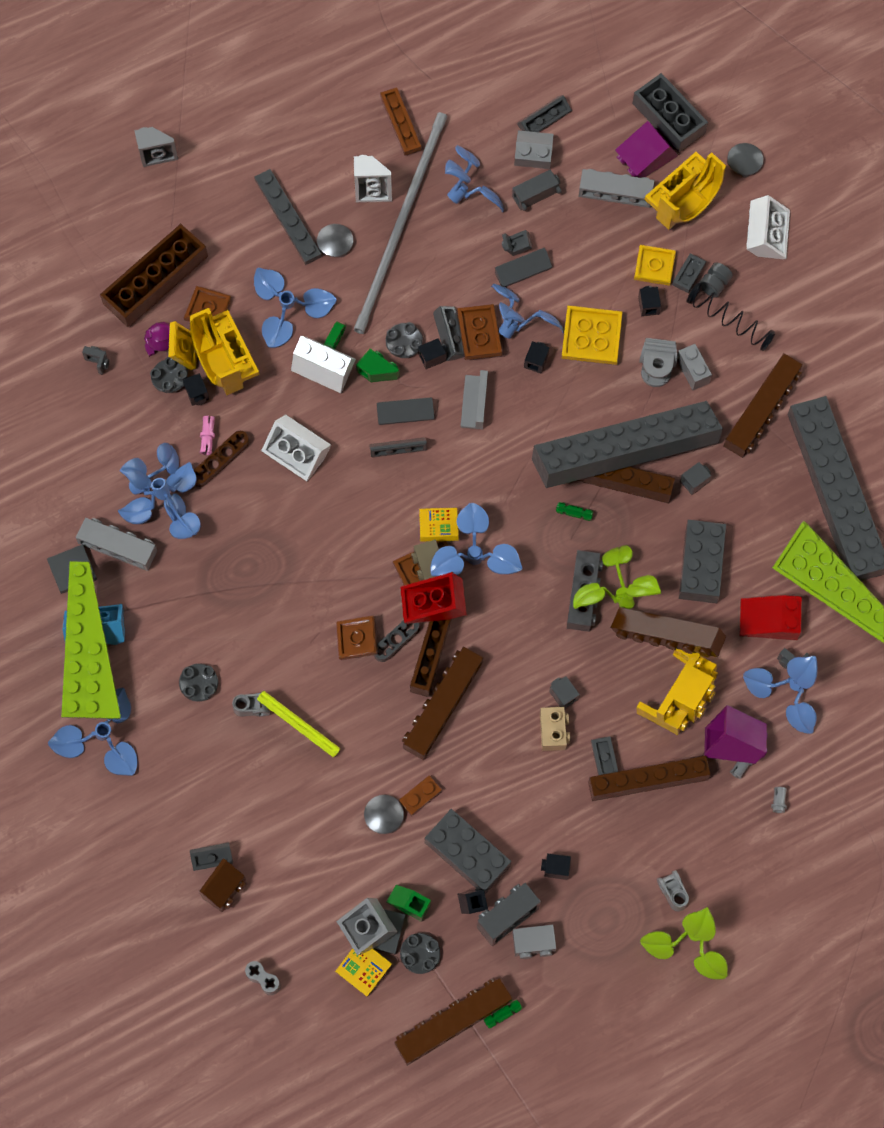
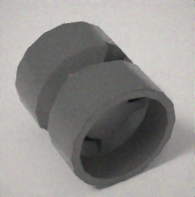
M715 262L708 270V274H705L699 283L702 284L701 289L710 296L715 292L714 297H718L724 290V285H727L733 278V274L725 265Z

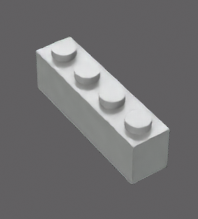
M583 169L578 197L650 208V204L644 198L653 190L654 180L646 177H632L627 174L618 175L612 172Z
M85 517L76 536L78 544H83L85 547L146 571L149 570L157 553L156 546L151 540H141L131 532H121L119 528L113 525L108 527L95 518L88 519Z

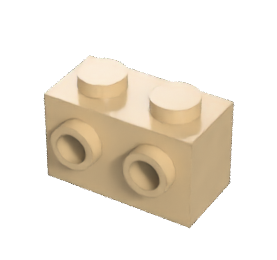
M564 707L541 708L542 751L566 750L567 744H570V734L566 732L565 725H569L568 713H565Z

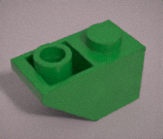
M369 349L356 364L357 373L371 383L397 380L399 378L398 366L391 361L388 362L380 352H374L372 349Z
M395 885L386 901L389 905L422 922L431 906L430 899L414 890Z

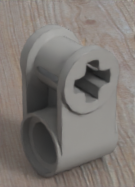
M261 693L240 694L234 697L232 702L234 713L241 717L270 715V710L263 704L262 708H260V702L257 698ZM239 702L247 704L244 709L236 707Z
M672 871L671 875L662 879L660 877L657 878V883L670 907L674 911H683L688 904L689 896L677 871ZM677 896L682 897L684 903L681 905L677 904L674 898Z

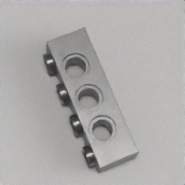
M577 550L567 629L589 632L590 627L595 625L596 614H592L593 607L597 608V603L584 606L588 611L580 612L578 608L574 609L573 599L576 592L587 584L598 583L600 586L601 578H597L598 571H602L603 561L599 560L600 553ZM589 570L592 572V575L586 576L583 574V571Z

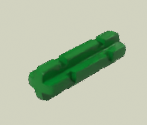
M558 502L556 507L557 513H566L567 516L579 519L582 517L583 520L591 521L593 516L592 510H583L581 507L569 504L566 506L565 503Z
M514 1000L509 1006L506 1005L494 1012L493 1016L489 1015L486 1017L484 1022L490 1029L497 1022L500 1023L512 1016L514 1012H519L522 1006L518 1000Z

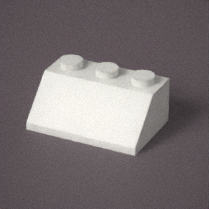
M354 156L356 202L392 201L391 171L373 156Z
M769 195L751 200L747 250L757 257L786 259L790 210Z
M301 336L293 353L291 371L342 393L356 359L313 339Z
M284 415L275 420L261 451L305 481H308L324 461L331 444L289 416Z

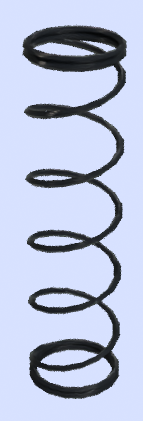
M697 283L694 286V288L691 290L690 294L687 297L686 302L688 304H690L693 301V307L697 308L703 305L711 297L707 309L708 317L715 316L726 306L722 316L723 327L728 326L740 316L736 328L737 336L743 335L755 324L751 336V344L756 345L765 338L764 342L760 347V350L764 351L768 347V345L771 343L772 339L775 336L776 332L774 330H770L758 342L753 344L752 339L758 324V320H756L743 333L738 334V327L744 311H741L731 322L724 325L723 320L729 305V301L726 302L715 314L710 316L709 308L715 295V292H713L700 305L695 306V297L699 293L702 284Z

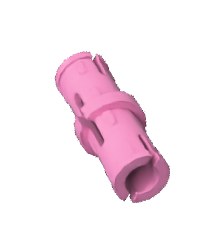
M203 416L202 432H200V438H202L200 454L205 455L206 448V455L212 454V441L215 438V433H213L215 417L210 416L209 423V416Z

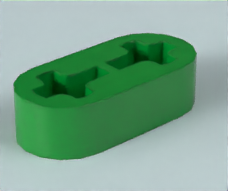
M337 321L324 345L336 349L345 332L346 325Z

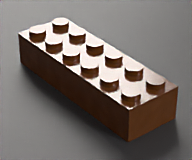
M180 223L100 294L103 305L129 327L208 257L206 246Z

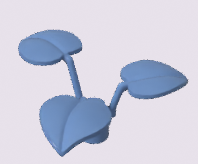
M457 145L455 147L457 153L468 161V166L464 172L454 161H447L445 174L454 175L459 178L458 183L449 191L447 196L454 203L458 204L463 197L468 198L471 194L480 191L487 199L495 203L503 213L504 207L501 199L486 186L477 187L467 192L468 187L463 181L471 182L467 173L472 164L479 167L480 162L471 152Z
M257 268L255 271L254 286L258 296L264 300H270L275 295L279 297L282 307L281 319L275 316L269 317L262 325V335L269 348L280 347L291 338L293 326L290 322L284 321L286 309L292 308L295 302L306 306L305 311L310 317L322 318L330 312L337 301L336 297L328 291L314 288L304 293L303 298L305 302H302L298 298H294L293 293L290 291L281 292L284 288V279L280 273L262 268Z
M493 284L491 286L510 301V306L499 303V309L504 322L498 332L502 336L510 339L515 331L519 332L523 326L535 317H541L545 321L559 327L562 333L564 332L561 323L553 315L539 310L525 320L512 309L514 301H520L518 296L500 285Z
M169 443L159 445L157 457L163 466L148 476L146 475L147 467L139 458H133L122 466L120 472L130 481L129 489L134 495L143 492L144 495H151V491H149L152 483L151 477L165 469L169 474H174L179 468L178 454ZM170 494L171 502L180 517L186 514L184 501L178 494ZM164 500L165 510L171 520H178L167 500Z
M188 462L174 474H171L166 481L163 478L153 480L151 483L153 490L151 491L152 500L150 501V499L145 497L137 498L124 508L118 510L120 516L132 524H141L148 521L152 517L151 510L155 508L156 496L160 500H167L178 519L173 521L169 528L174 538L186 539L196 535L201 527L198 516L188 512L180 517L169 498L170 491L175 492L177 490L183 493L194 487L197 479L192 464Z
M469 503L457 516L458 529L465 534L473 533V546L468 549L467 555L457 554L454 547L445 546L435 553L431 562V576H440L450 572L459 575L464 568L462 558L472 565H478L489 556L487 566L494 573L514 574L522 570L519 555L511 545H497L493 549V553L489 552L483 555L482 549L476 546V532L484 533L487 531L489 518L485 510L475 503Z
M816 656L795 657L791 659L787 665V672L790 677L774 684L772 683V674L762 668H752L743 674L747 688L758 698L768 697L772 693L771 687L775 688L790 683V688L798 691V694L794 701L795 705H789L786 708L787 720L791 726L800 732L807 734L814 732L817 721L814 708L808 703L798 702L804 689L812 687L816 682Z
M124 688L115 689L121 719H107L105 722L98 723L95 731L83 739L79 728L67 725L60 728L48 741L49 747L56 754L65 758H75L84 751L82 742H86L93 736H96L98 740H107L112 749L104 757V764L108 771L116 775L132 776L136 772L137 756L133 747L126 742H120L114 747L110 738V721L112 720L115 723L124 722L131 713V704Z

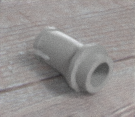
M737 762L730 773L734 777L741 779L748 766H751L753 763Z
M784 787L774 788V801L771 808L775 813H785L787 809L785 805L787 789Z

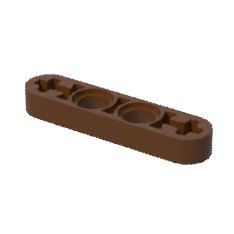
M240 430L233 433L194 469L196 475H203V480L198 479L196 481V487L205 486L247 448L249 438L246 432ZM237 438H243L244 442L237 443ZM226 448L232 450V454L228 457L222 455V451ZM216 461L219 465L216 469H210L208 467L209 462Z

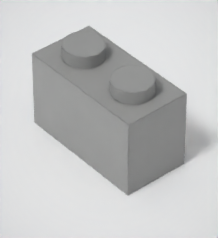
M696 344L679 350L677 362L691 389L694 391L708 385L712 374Z
M553 925L518 928L512 931L515 957L520 956V959H529L534 954H540V957L552 956V952L556 951Z

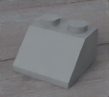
M143 127L139 130H134L143 167L178 160L173 138L153 127Z
M518 130L514 166L550 169L554 134Z
M366 898L336 921L357 955H361L383 944L398 932L377 898Z

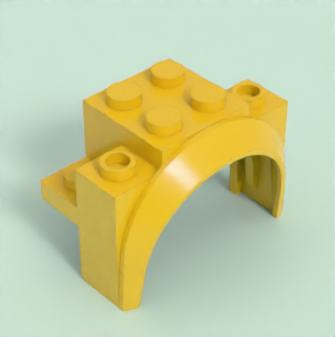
M695 152L651 190L644 200L657 211L656 219L670 230L675 224L688 222L696 218L708 207L721 188L726 165L712 152L707 156L706 160Z
M207 308L190 316V332L199 361L209 380L214 385L223 388L226 396L243 389L244 381L260 375L228 310L212 317L210 309Z
M681 649L674 650L673 656L683 662L685 666L659 709L651 708L642 702H639L636 707L638 715L676 735L681 730L685 731L690 721L695 723L697 718H702L706 710L704 708L706 703H710L714 698V689L716 687L714 681L718 675V672H716L717 664L703 658L699 653L693 652V654H688Z

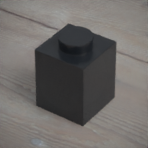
M645 286L639 289L638 299L641 316L659 315L661 303L658 287Z
M439 338L418 346V355L425 369L446 361L448 351L445 344H441Z
M532 341L524 361V368L541 374L549 356L550 347L542 342L536 343Z
M200 373L182 379L192 406L202 405L209 400V395Z
M547 853L546 859H542L541 871H544V877L568 880L571 856Z
M475 889L458 893L461 914H472L488 909L484 890Z

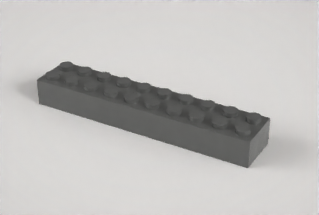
M824 396L791 405L787 415L840 559L860 581L884 575V549L827 397Z
M704 401L534 445L532 461L545 487L550 488L719 443L723 428L708 402Z

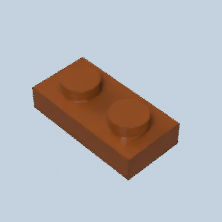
M428 776L400 798L399 802L412 817L439 795L442 790Z

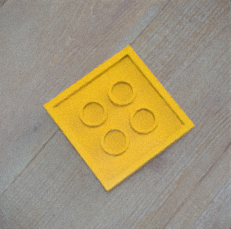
M567 305L561 359L617 365L622 311Z

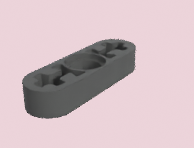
M403 620L377 644L378 654L374 655L375 659L379 662L388 661L418 633L419 623H410V625L414 624V630H407V637H405L403 632L407 629V624ZM394 635H399V636H401V638H402L401 643H399V644H394V643H392V642H391L392 636H394ZM386 642H388L390 647L386 650V656L383 654L379 656V649H386Z

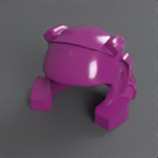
M157 322L146 330L144 337L146 344L144 345L149 357L155 355V350L166 351L169 349V323Z

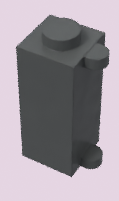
M550 169L513 187L512 197L519 209L525 211L527 207L556 193L560 194L562 192L559 187L560 180Z

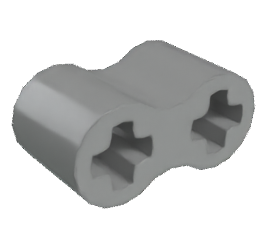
M257 961L247 964L245 973L250 981L260 984L267 995H275L279 992L280 982L275 975L266 973L261 963ZM258 968L259 975L254 974L251 976V969L256 970ZM268 981H269V982H273V981H274L275 987H274V988L269 987V988L267 989L268 986H267L266 983H267Z

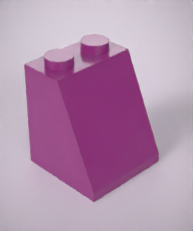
M649 121L644 123L615 149L619 154L617 159L623 165L626 163L630 167L628 172L633 177L637 176L638 178L647 177L678 156Z
M726 705L705 727L704 756L707 758L756 764L761 758L765 757L768 750L766 747L768 736L767 724Z

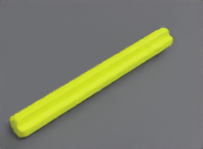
M262 691L258 696L257 700L329 755L335 757L340 751L337 745L267 692Z

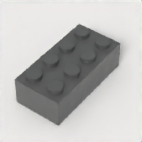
M662 73L634 92L632 104L678 153L706 133L708 121Z
M696 520L687 521L679 599L717 604L720 596L726 524Z
M452 809L424 838L426 845L476 889L484 890L485 894L511 866V860Z

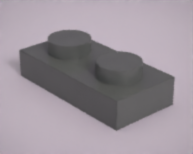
M690 253L672 285L689 293L704 268L706 261Z
M611 737L591 740L598 775L618 772Z
M229 842L190 850L193 871L217 867L223 858L230 864H233Z

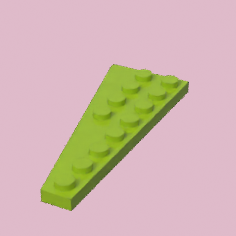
M803 521L772 568L884 643V606L819 535Z
M70 561L61 717L121 719L90 562Z

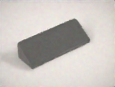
M561 95L517 122V125L522 131L539 132L572 110L564 95Z
M542 248L495 267V275L500 285L507 287L552 268L546 249Z
M439 306L433 312L441 343L445 344L448 351L446 360L451 361L464 358L456 309L452 306Z
M433 398L378 402V424L434 420Z
M425 437L374 443L369 445L371 457L426 451L427 441Z

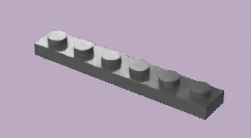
M271 169L254 176L257 185L305 265L321 258V252Z

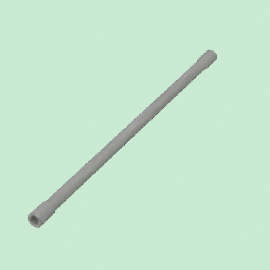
M437 113L431 134L368 296L353 330L359 334H364L370 313L435 145L447 120V115L444 113Z

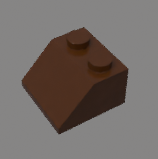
M223 858L199 892L205 901L223 912L224 909L228 910L234 902L232 898L237 892L240 893L244 889L246 878Z

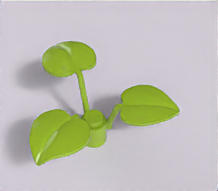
M623 545L607 551L602 556L605 566L616 565L621 588L616 591V595L614 596L606 587H600L598 583L587 584L576 592L573 599V607L577 609L581 606L598 603L607 593L614 603L618 602L619 607L631 609L635 605L633 597L661 594L657 579L651 575L641 576L635 579L628 588L625 587L619 564L629 562L632 559L633 552L629 546Z
M708 907L685 916L682 922L685 932L674 942H672L669 934L659 931L648 933L640 940L641 945L649 954L658 959H668L674 954L672 946H676L686 935H689L691 940L700 941L699 953L701 956L696 957L694 960L696 970L701 975L710 979H725L728 977V964L725 958L716 952L710 951L704 954L703 951L704 941L712 940L716 933L715 922Z

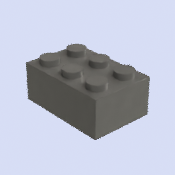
M526 883L522 886L517 884L510 890V895L507 898L501 897L494 903L495 906L492 910L486 909L478 916L477 928L490 945L494 946L539 909L541 901Z

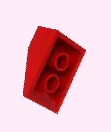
M453 572L400 587L405 624L450 620L467 615L463 579Z
M779 595L741 598L739 636L798 640L801 634L802 597Z

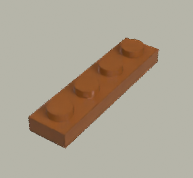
M397 87L381 92L380 97L404 155L420 151L421 144Z

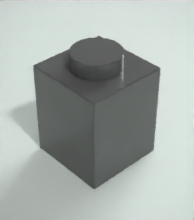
M698 462L681 475L680 482L693 495L709 483L711 472L707 466Z
M567 676L562 679L559 677L551 683L552 686H550L549 692L560 707L566 709L579 700L580 694Z

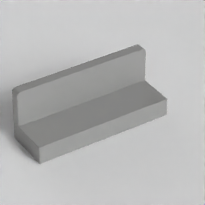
M480 370V376H465L461 428L483 430L488 371Z

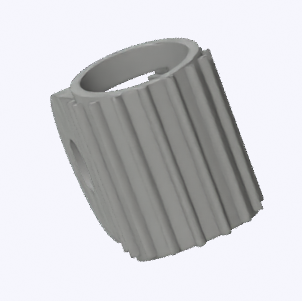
M645 339L639 363H642L641 376L647 385L661 387L669 381L672 368L676 367L677 364L676 341Z

